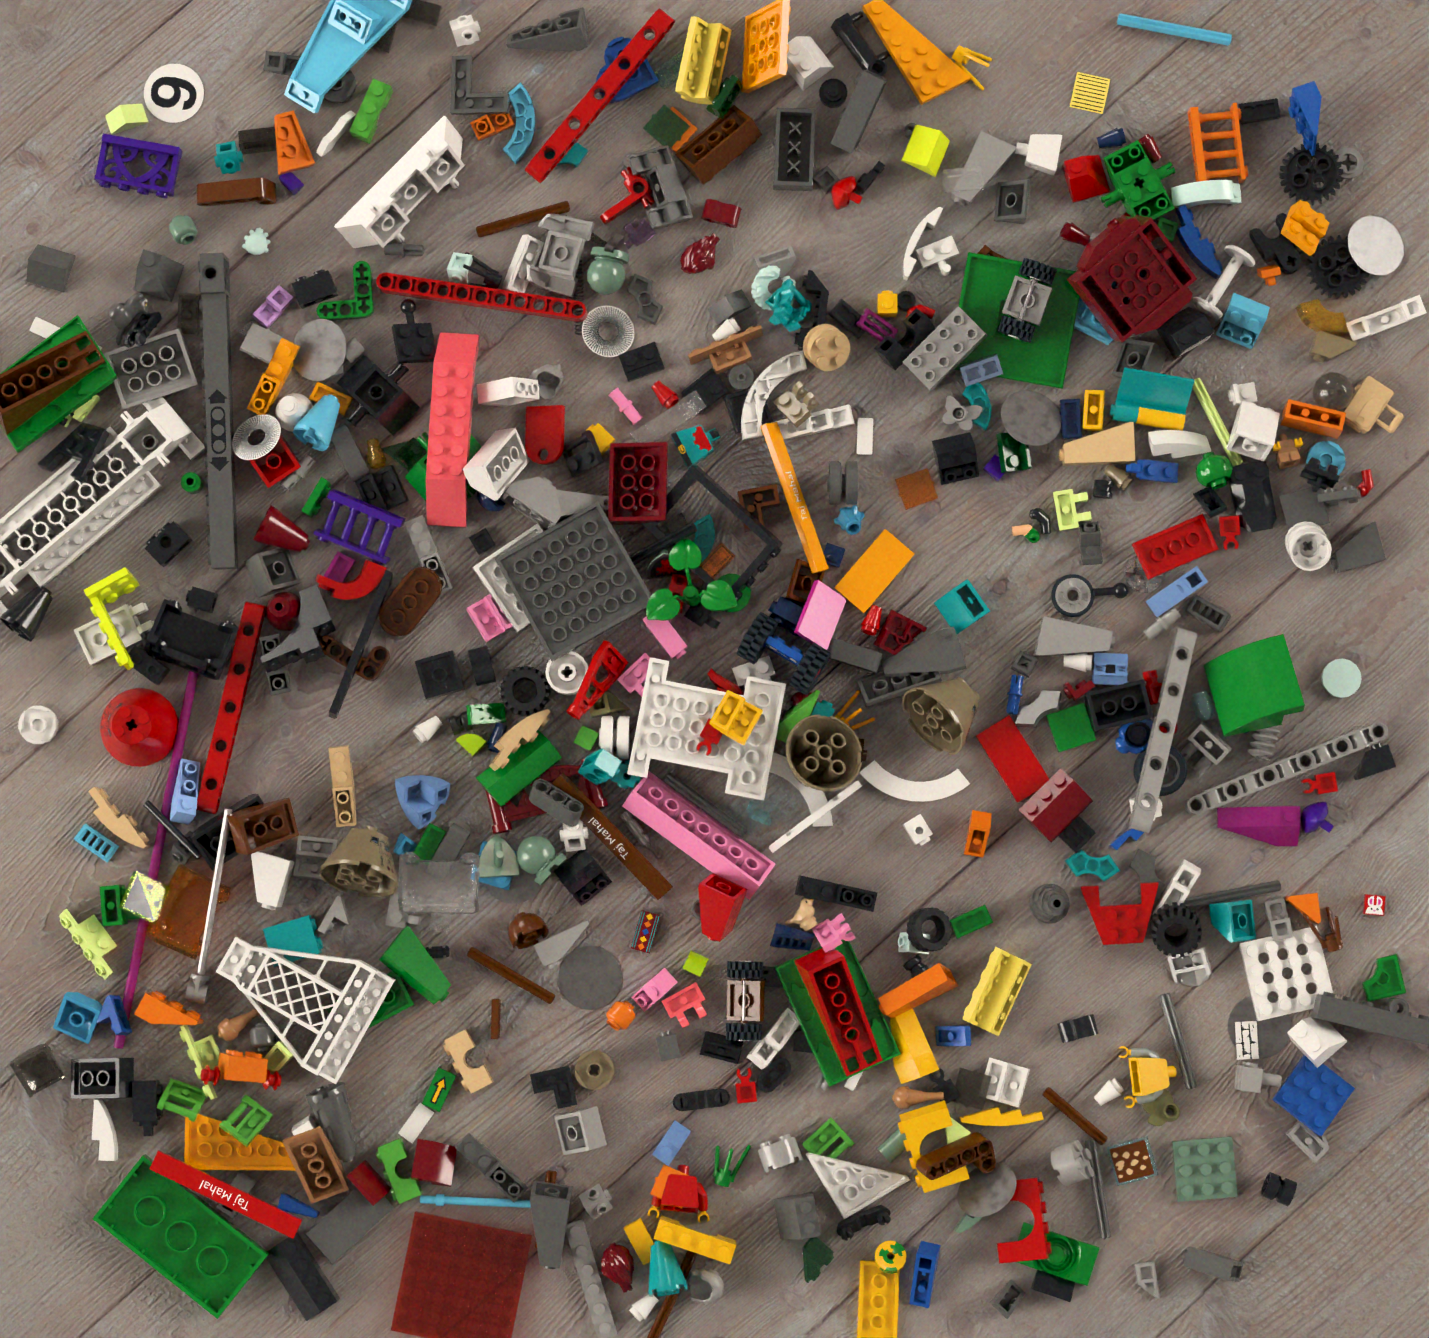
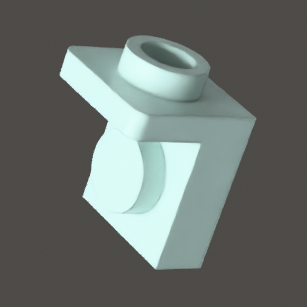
M453 252L447 267L449 282L468 284L467 274L469 270L463 268V265L471 266L473 261L472 255Z
M907 932L900 933L898 952L929 955V952H922V950H917L916 947L912 946ZM923 934L926 939L930 940V935Z

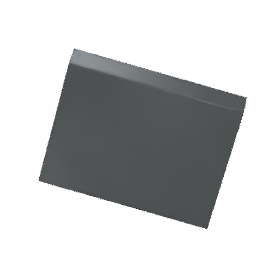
M1029 179L998 182L994 221L1016 224L1025 223L1030 189Z
M38 244L28 258L26 281L65 292L76 256Z

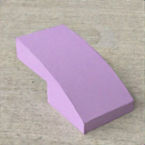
M278 285L266 297V301L253 313L252 317L264 328H269L288 307L294 297Z

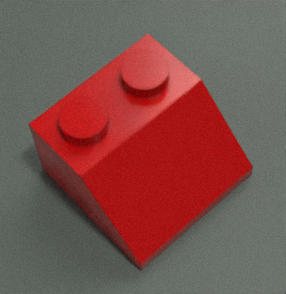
M281 433L277 444L269 453L258 459L249 460L268 488L301 467L291 447Z

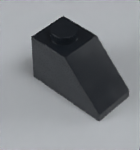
M1377 743L1370 746L1371 750L1365 752L1354 775L1355 780L1396 767L1388 744L1382 746V743Z

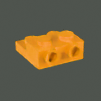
M1299 200L1290 207L1281 234L1311 256L1315 253L1319 240L1325 236L1330 222L1325 219L1324 214L1314 211L1310 203Z

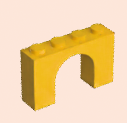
M945 1100L899 1114L901 1122H898L900 1133H905L907 1138L903 1142L906 1151H911L912 1157L909 1158L912 1170L917 1169V1160L923 1156L920 1153V1144L924 1137L933 1131L953 1125ZM966 1166L935 1180H929L918 1170V1175L915 1176L917 1186H922L924 1193L970 1179Z
M663 1215L660 1216L654 1234V1239L727 1264L731 1263L736 1248V1240L719 1234L712 1236L681 1225L680 1221Z

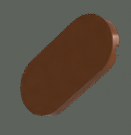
M418 567L411 570L383 603L379 611V622L386 633L392 636L409 634L437 601L442 591V584L439 576L433 570L426 567Z

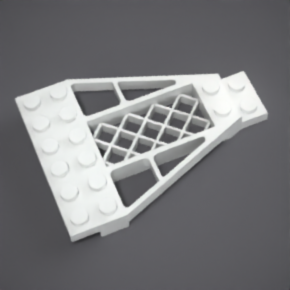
M238 937L234 938L216 970L218 974L234 982L238 989L244 993L300 1063L301 1067L317 1076H322L334 1084H337L395 982V979L362 960L252 946ZM284 954L322 959L324 961L317 974H312L284 958ZM271 958L276 960L274 962L268 963ZM328 960L356 965L343 990L321 979L320 974ZM278 963L281 974L271 977L268 966ZM282 964L294 971L284 973ZM265 969L267 978L259 980ZM295 973L298 984L288 987L285 976ZM299 974L305 976L311 981L301 983ZM282 977L285 988L274 991L272 979ZM268 981L271 992L261 994L258 983ZM313 983L316 994L305 997L303 985ZM317 984L328 989V991L319 993ZM299 987L302 998L291 1000L289 989ZM286 990L288 1002L278 1004L275 993ZM330 993L333 1004L322 1006L320 995ZM334 993L339 996L337 1002L335 1000ZM272 994L274 1002L264 996ZM317 997L319 1008L309 1010L306 999ZM303 1000L306 1011L295 1014L293 1003ZM258 1001L290 1018L283 1033L259 1005ZM289 1004L291 1012L282 1006ZM333 1007L326 1019L323 1009ZM320 1010L323 1021L313 1024L310 1013ZM307 1014L308 1021L299 1016ZM294 1021L317 1034L305 1058L299 1055L285 1037ZM323 1024L321 1029L317 1027V1025Z

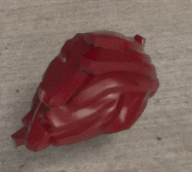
M712 233L710 237L704 236L703 239L687 246L681 256V270L688 274L700 273L706 269L712 270L715 264L716 244L720 241L719 237Z
M614 1242L606 1247V1250L603 1252L601 1272L614 1283L619 1284L623 1293L628 1290L632 1291L633 1256L630 1255L629 1250L625 1246L616 1245Z

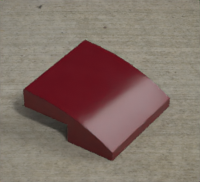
M418 1139L411 1179L431 1182L433 1185L451 1187L457 1149L451 1145Z
M366 1160L347 1175L348 1179L373 1206L391 1190V1187Z

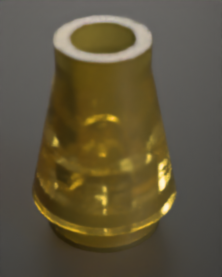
M372 438L367 440V464L372 469L384 467L387 459L378 439Z

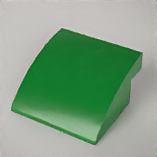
M1284 634L1241 646L1218 656L1203 666L1224 737L1282 725L1284 715L1304 711V700Z

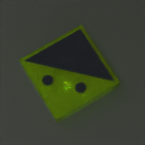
M134 871L119 908L156 924L170 887L140 872Z

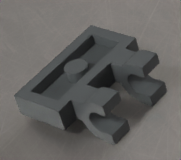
M1348 486L1343 487L1342 491H1337L1336 489L1323 490V494H1317L1319 503H1329L1330 506H1336L1339 501L1348 500L1349 503H1357L1358 499L1361 498V493L1356 487Z

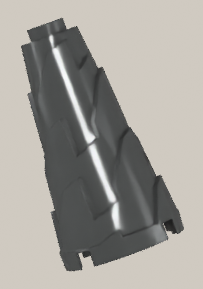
M1055 884L1041 885L1033 891L1030 898V910L1033 916L1043 923L1051 924L1062 920L1067 915L1070 907L1067 893Z
M337 1082V1084H328L329 1087L324 1088L322 1086L309 1092L306 1098L319 1126L323 1128L339 1160L348 1162L353 1160L356 1154L355 1135L351 1123V1112L345 1083Z

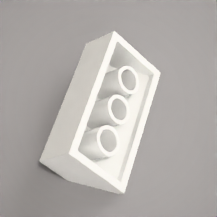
M516 427L495 431L463 468L464 475L470 486L494 501L500 498L530 462Z

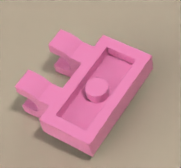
M646 653L617 679L630 694L636 691L641 697L644 690L641 684L646 680L650 660Z
M842 913L831 921L826 919L811 928L825 953L843 944L841 940L851 941L855 939L852 932L846 934L847 931L851 930L848 923L840 924L845 920Z

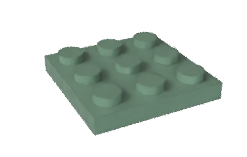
M1232 1136L1172 1141L1178 1202L1238 1197Z

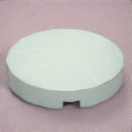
M1347 659L1331 661L1325 666L1321 675L1324 689L1331 696L1337 698H1345L1354 694L1360 687L1362 680L1361 672L1357 665Z

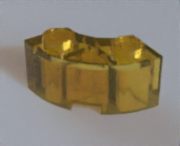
M1319 299L1301 303L1296 307L1302 322L1316 332L1321 330L1336 336H1343L1348 332L1343 312L1334 313L1328 311L1322 306Z

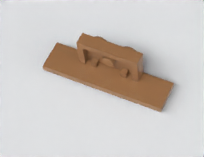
M761 325L751 326L742 333L731 334L725 340L714 341L703 349L697 348L688 354L690 364L693 365L710 358L716 374H719L736 365L753 360L746 343L763 336Z

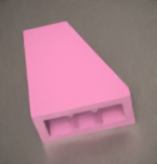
M647 616L642 619L644 625L672 660L675 657L680 659L687 653L685 649L688 646L668 620H648Z

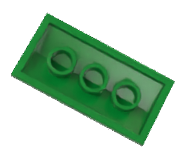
M539 730L536 731L538 736L532 743L521 744L515 753L511 752L507 758L510 760L503 769L500 767L494 771L489 767L476 777L478 782L500 807L504 806L562 759V756L552 743Z
M393 971L386 975L395 979V982L368 1028L414 1005L402 978ZM333 1007L326 1008L329 1014Z

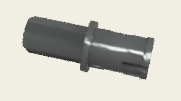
M402 242V244L388 243L384 247L385 255H401L402 258L405 256H423L424 253L423 245L406 244L405 242Z

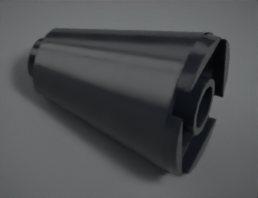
M44 586L41 588L36 587L4 612L0 620L11 631L15 630L19 633L18 636L31 642L53 599L50 596L52 594L51 591Z

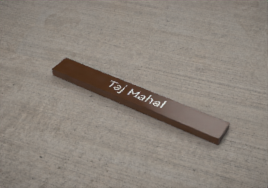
M564 773L551 783L583 804L584 809L580 820L657 900L671 890L673 886Z

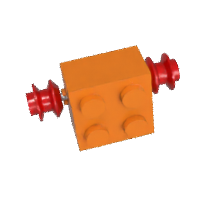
M226 1049V1053H219L218 1066L210 1069L209 1065H206L205 1069L201 1070V1081H204V1085L212 1081L213 1086H216L219 1080L225 1079L262 1083L265 1090L272 1086L275 1091L277 1087H280L282 1077L278 1071L270 1074V1071L267 1070L268 1059L263 1058L262 1054L252 1051H245V1055H243V1052Z

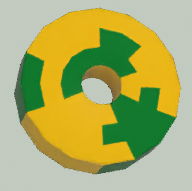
M890 1240L881 1243L877 1247L874 1259L881 1271L893 1274L902 1270L906 1263L907 1255L901 1244ZM887 1255H893L894 1259L889 1260Z

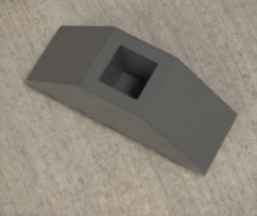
M279 634L259 638L263 655L269 653L282 643ZM288 665L267 673L271 696L291 692Z

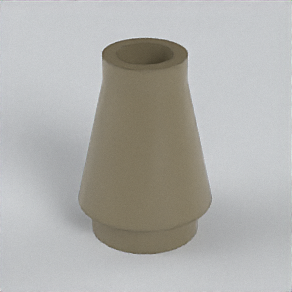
M1112 464L1104 471L1119 490H1127L1134 480L1131 473Z

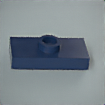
M1080 399L1060 400L1062 439L1082 438Z

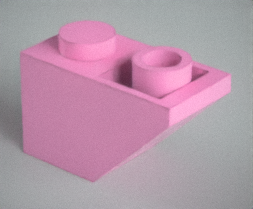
M663 968L635 993L632 998L645 1012L678 982L666 968Z

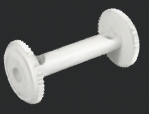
M1234 245L1225 247V252L1232 258L1206 300L1198 297L1192 299L1193 305L1198 310L1212 318L1218 319L1223 316V313L1215 306L1242 264L1249 267L1255 265V260L1249 253Z

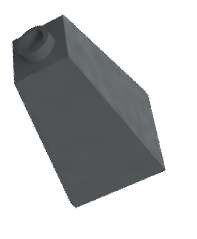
M533 1180L530 1204L539 1263L547 1269L560 1268L573 1186Z

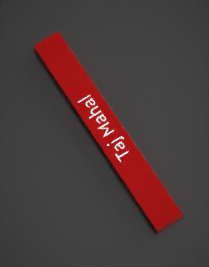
M160 1150L157 1152L149 1168L294 1239L303 1221Z

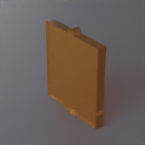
M927 468L895 479L899 490L898 496L902 498L906 510L938 499L934 488L935 482L931 480Z

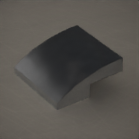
M389 465L376 473H371L355 481L362 500L388 511L409 501L393 465Z

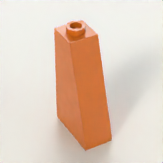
M938 963L879 997L880 1004L878 1006L883 1015L894 1018L958 987V984L951 970Z

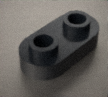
M783 1057L776 1058L759 1076V1088L764 1092L773 1091L790 1073V1062ZM778 1064H784L785 1068L783 1071L777 1069ZM766 1078L771 1080V1084L768 1086L764 1084V1079Z

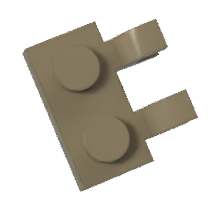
M800 381L794 385L791 393L786 390L773 401L775 407L796 428L812 416L809 411L819 405L815 396L811 392L808 393ZM801 398H804L803 403L801 404L799 400Z

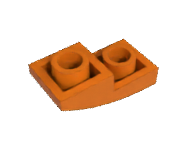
M510 113L486 114L470 122L478 141L515 126Z

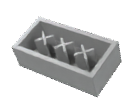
M958 306L903 363L929 390L933 391L988 335Z

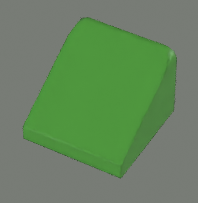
M582 725L573 743L591 752L599 737V733Z

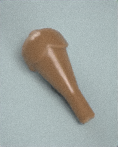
M254 1008L248 1013L222 1020L218 1025V1036L226 1041L236 1039L244 1027L252 1019L260 1015V1013Z
M908 1086L898 1087L892 1096L895 1105L900 1109H909L910 1106L929 1100L944 1099L943 1092H924L909 1089Z

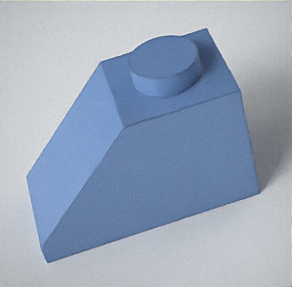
M674 1120L652 1155L669 1166L691 1131Z

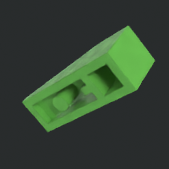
M815 690L787 711L783 720L779 719L776 739L786 743L792 728L799 721L811 715L820 693L819 690Z

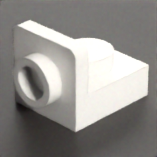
M1254 382L1239 385L1232 384L1230 386L1228 398L1229 401L1233 402V406L1241 405L1242 401L1252 403L1258 401Z

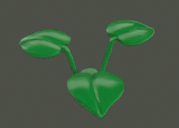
M682 539L671 549L669 563L675 570L681 571L685 569L688 587L683 590V596H673L672 592L666 588L657 590L652 594L647 603L646 615L648 620L666 621L673 619L680 611V603L677 599H680L682 602L685 601L689 606H696L701 600V604L711 611L729 610L738 604L731 586L722 580L710 582L707 586V591L702 590L699 594L698 589L692 585L689 569H696L700 566L702 561L701 551L693 541Z

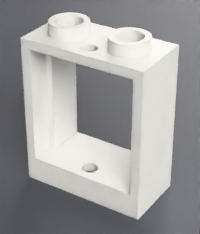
M509 377L477 384L478 404L506 407L540 400L538 380Z

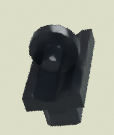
M1311 458L1302 469L1300 477L1308 479L1307 483L1313 485V492H1317L1319 488L1324 490L1327 487L1334 488L1340 477L1337 475V466L1330 464L1327 465L1325 470L1319 469L1320 461Z

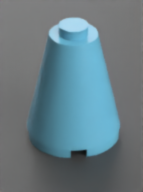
M333 395L323 396L294 426V436L305 445L307 442L312 444V448L315 450L326 451L330 445L340 409L338 398Z

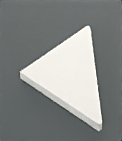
M806 1153L808 1160L844 1219L910 1180L907 1175Z

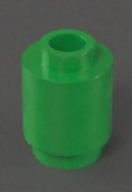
M189 472L181 478V486L188 493L197 494L203 489V480L197 474ZM191 480H194V483L192 485H189V482Z

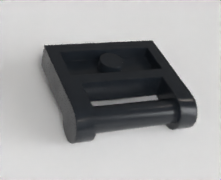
M590 430L583 432L580 437L573 441L564 443L562 455L572 477H577L604 462L594 435ZM587 443V448L573 455L572 449Z

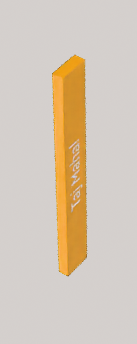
M777 422L766 423L761 426L811 572L814 574L826 571L829 568Z

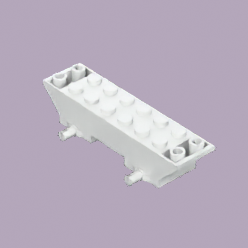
M443 116L334 226L353 248L377 244L384 248L394 238L397 243L401 244L405 238L400 232L410 221L407 215L433 189L438 193L447 184H450L453 189L457 188L456 185L459 186V182L455 177L465 166L461 161L463 138L447 117Z

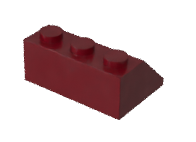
M1060 768L1019 811L1036 830L1052 843L1093 800Z

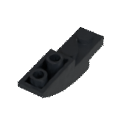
M801 875L798 876L795 895L874 912L877 892Z

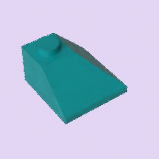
M1252 900L1209 904L1211 924L1229 942L1256 939Z

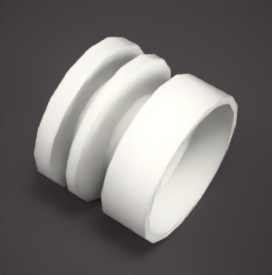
M1307 521L1300 522L1291 527L1286 534V550L1298 568L1306 571L1317 570L1323 567L1330 559L1331 544L1319 525Z

